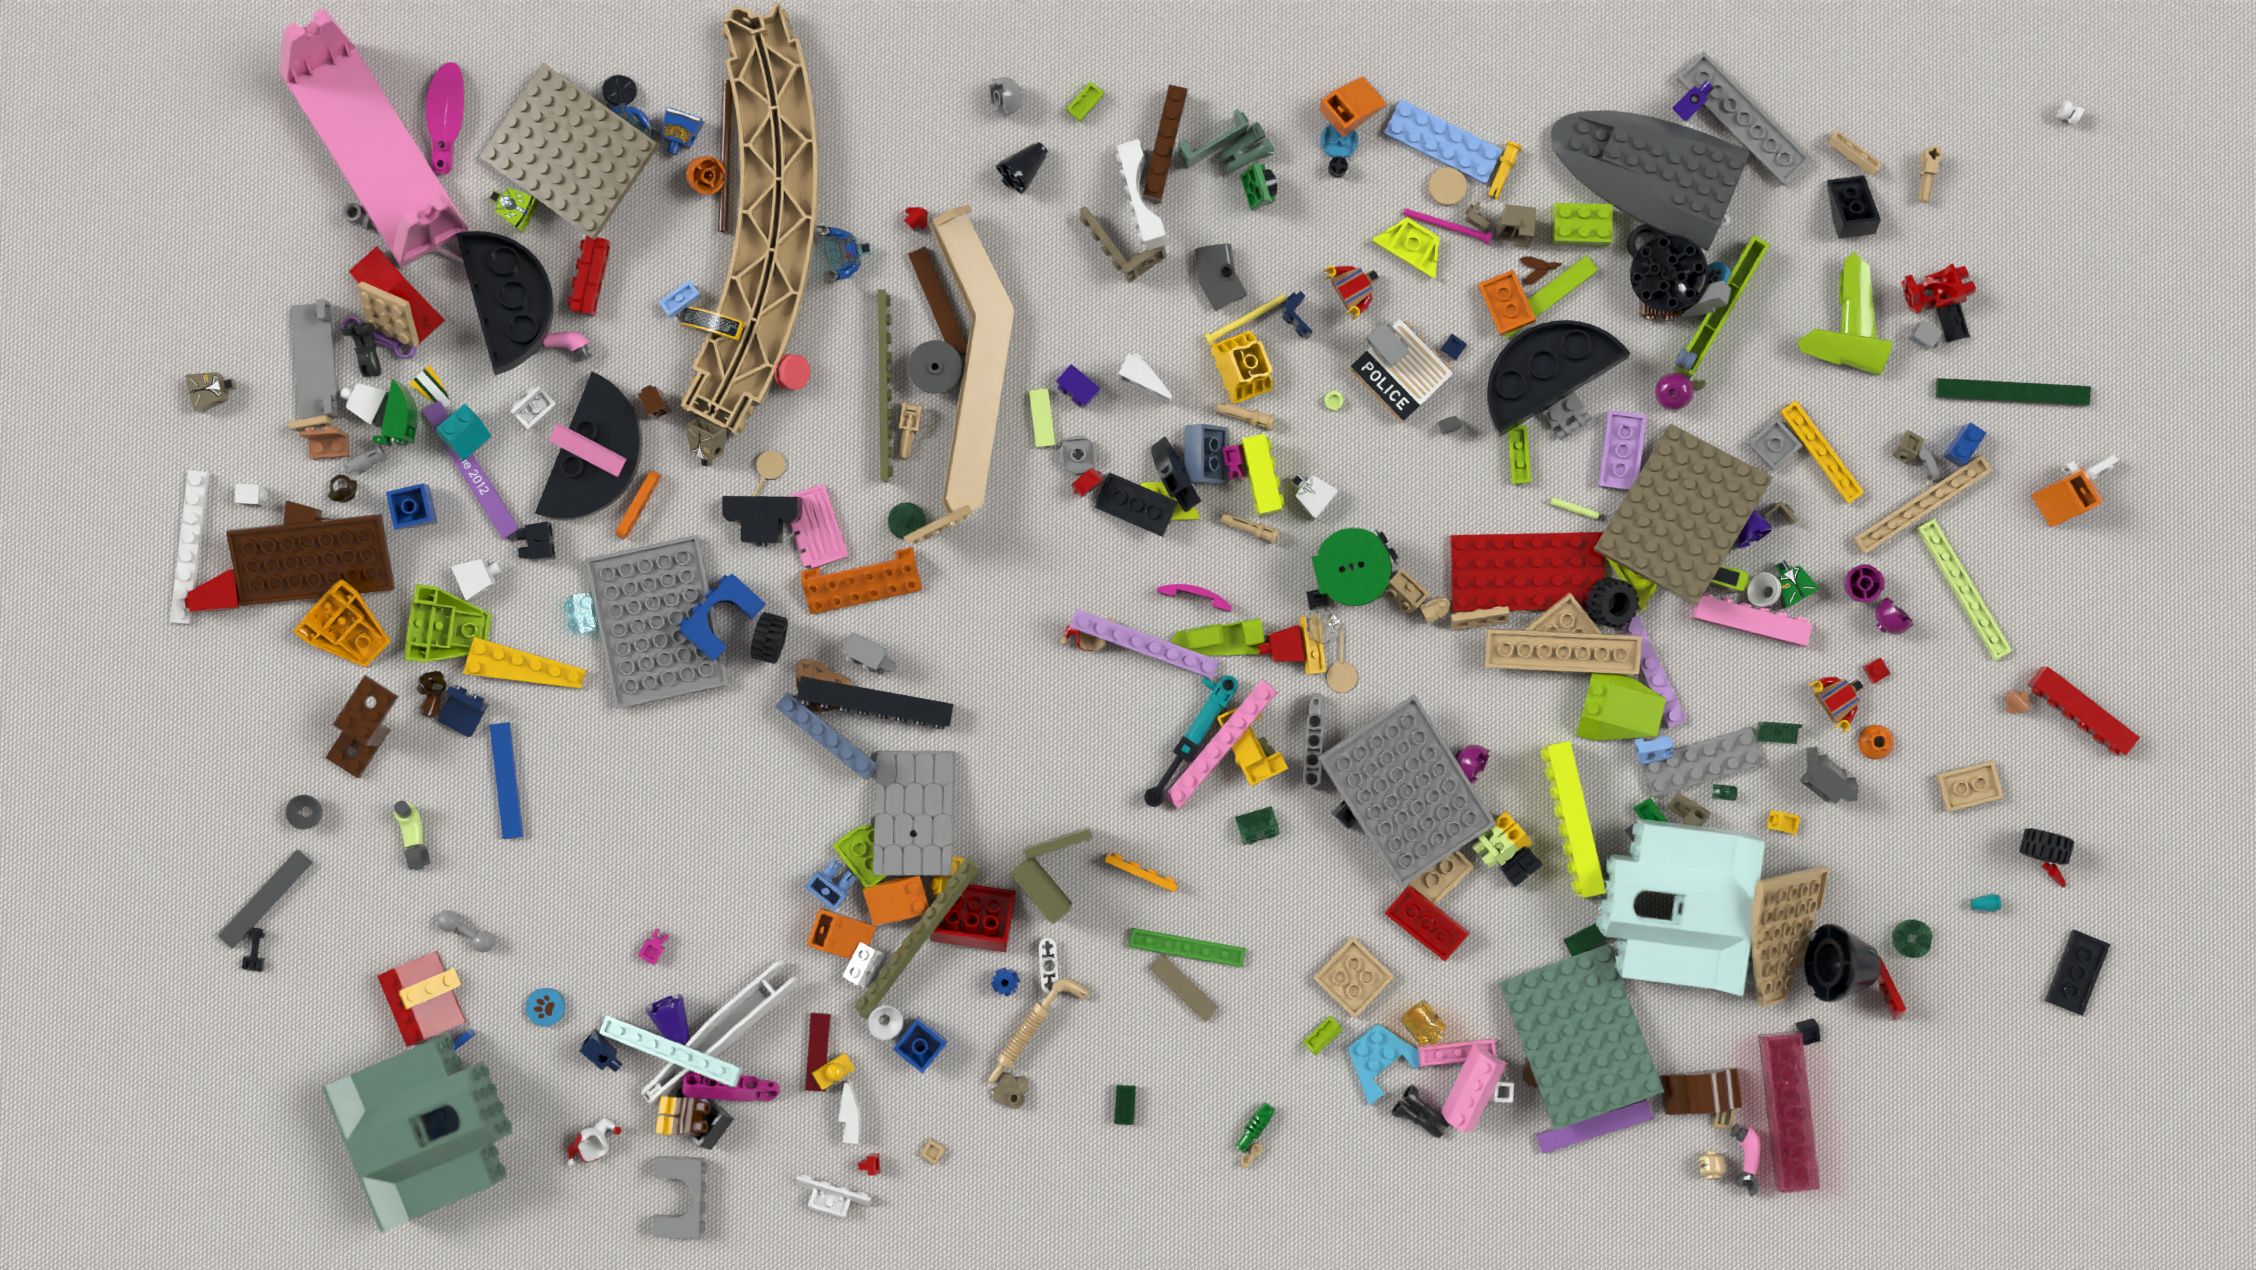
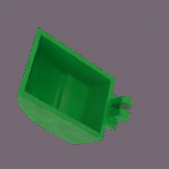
M392 379L381 431L382 436L375 435L372 440L374 443L391 447L392 442L407 446L408 443L414 444L418 410L409 390L402 383Z

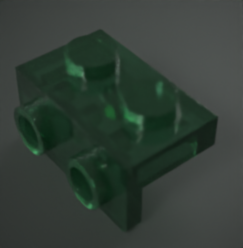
M1272 806L1235 817L1243 845L1254 844L1263 839H1271L1280 834Z

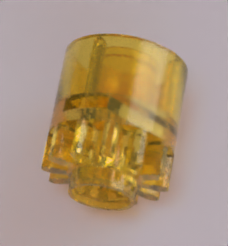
M1425 999L1409 1009L1399 1020L1421 1047H1424L1426 1044L1432 1046L1444 1036L1442 1031L1447 1026Z

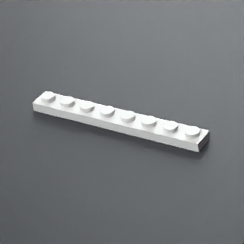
M188 470L170 615V622L192 623L193 613L186 609L185 597H188L187 592L196 588L209 472Z

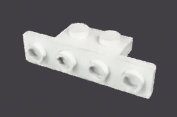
M806 1175L796 1177L795 1185L813 1190L808 1209L845 1220L850 1202L867 1207L870 1206L871 1198L863 1192L853 1193L846 1187L839 1186L837 1188L831 1186L829 1182H817Z

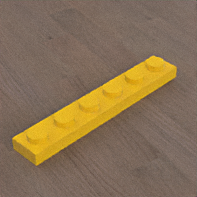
M1796 400L1779 412L1847 504H1850L1865 493Z

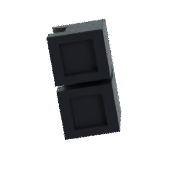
M545 521L525 525V528L516 530L518 541L527 540V547L518 548L519 558L532 561L556 559L554 542L551 541L554 540L551 522Z
M1523 846L1514 853L1513 857L1505 861L1504 865L1501 866L1499 864V870L1512 887L1518 886L1529 877L1528 875H1531L1543 865L1529 847Z

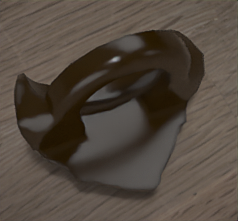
M346 475L335 476L329 484L330 492L327 495L328 498L341 503L354 499L358 487L357 481L351 480ZM345 479L347 481V488H340L335 492L333 488L335 481Z
M440 671L424 673L418 679L417 691L422 695H436L444 692L447 683L443 680V674ZM434 683L442 685L440 690L430 691Z

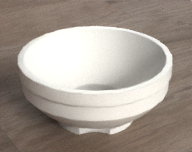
M1766 572L1755 575L1747 587L1749 601L1758 607L1773 605L1781 594L1780 581L1774 575ZM1771 587L1773 594L1766 598L1764 595L1765 590Z
M881 1005L875 1008L869 1015L868 1027L875 1038L890 1040L901 1032L903 1017L895 1007ZM883 1014L889 1016V1021L886 1024L878 1022L879 1017Z

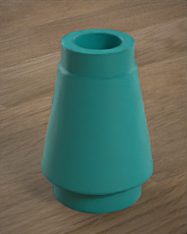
M1994 893L1971 899L1972 910L1997 912V910H2001V899L1999 895H1994Z

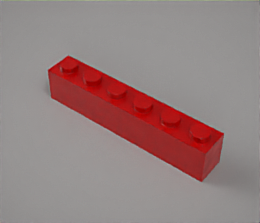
M2041 667L2028 683V686L2032 688L2031 691L2038 697L2042 696L2048 700L2046 703L2049 706L2063 712L2062 715L2066 719L2074 720L2080 730L2092 734V738L2099 744H2105L2109 747L2108 751L2113 755L2126 756L2140 737L2050 667Z

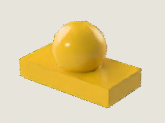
M844 1052L814 1071L812 1075L821 1090H824L855 1070V1067Z

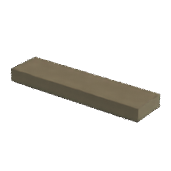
M1163 954L1149 968L1205 1022L1218 1009V1006Z

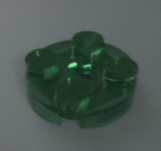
M1907 919L1900 922L1891 934L1895 949L1906 957H1922L1931 948L1932 932L1924 922L1916 919ZM1910 934L1917 936L1914 944L1913 942H1908Z

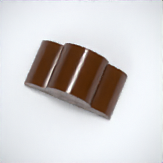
M1738 1067L1660 1075L1661 1084L1664 1089L1662 1096L1666 1115L1711 1114L1743 1107Z

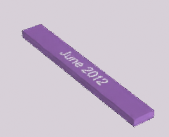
M440 401L423 410L435 432L436 428L450 417ZM442 441L502 539L505 540L515 534L516 530L520 529L474 454L470 455L463 462Z

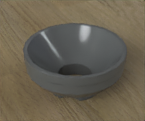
M297 795L289 801L286 807V818L297 829L306 830L314 827L322 816L321 804L310 795ZM305 806H309L312 809V815L308 818L302 814Z

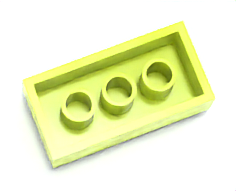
M1265 434L1242 438L1241 444L1257 516L1261 517L1278 513L1282 510L1285 503L1283 495L1278 492L1280 486L1279 477L1274 475L1276 463L1274 456L1270 457L1269 453L1272 449L1270 438H1266Z

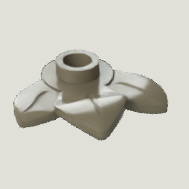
M1003 1072L999 1079L1000 1087L992 1088L990 1090L991 1095L996 1102L1007 1104L1012 1109H1018L1024 1104V1094L1028 1090V1081L1024 1075L1015 1079L1011 1074ZM1014 1095L1018 1097L1016 1102L1011 1100Z

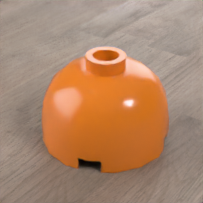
M698 156L688 165L686 179L689 186L696 192L709 195L714 194L724 184V181L721 182L723 174H725L723 164L716 158Z

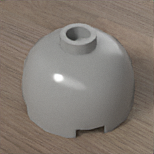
M1000 77L992 79L993 84L989 85L990 102L995 103L997 108L995 113L999 117L1013 114L1021 105L1023 98L1022 88L1011 78Z

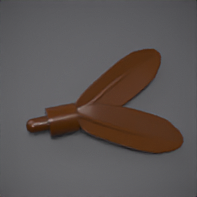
M1524 256L1520 259L1523 265L1535 269L1526 277L1525 285L1536 283L1549 270L1562 266L1561 262L1556 263L1554 261L1548 263L1531 256Z

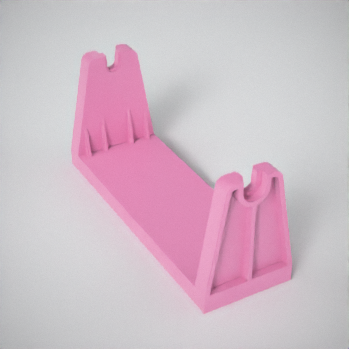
M322 9L313 13L314 20L307 26L299 28L295 22L284 29L279 72L402 268L438 247L457 238L456 233L468 231V226L347 34L326 9Z

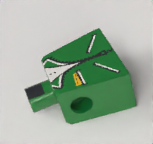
M1785 560L1775 565L1780 574L1776 578L1781 584L1779 599L1784 609L1789 608L1819 590L1816 583L1800 565L1790 569Z

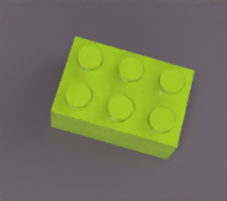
M1555 203L1552 206L1551 245L1608 247L1612 243L1613 204Z

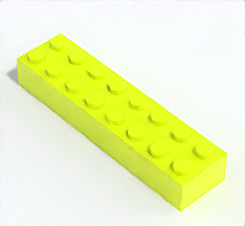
M1571 741L1544 745L1540 755L1542 761L1546 762L1547 769L1544 771L1547 781L1550 780L1551 783L1549 793L1556 805L1553 807L1554 815L1556 818H1559L1560 822L1558 832L1560 837H1563L1565 843L1562 845L1563 853L1565 856H1568L1569 863L1566 865L1569 875L1572 874L1573 882H1571L1572 891L1582 898L1606 893Z

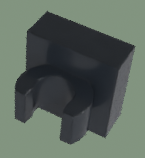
M1319 589L1306 592L1310 611L1329 607L1327 595H1320Z

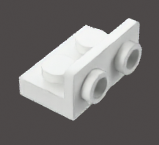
M859 943L843 977L856 985L868 988L886 953L871 948L864 943Z

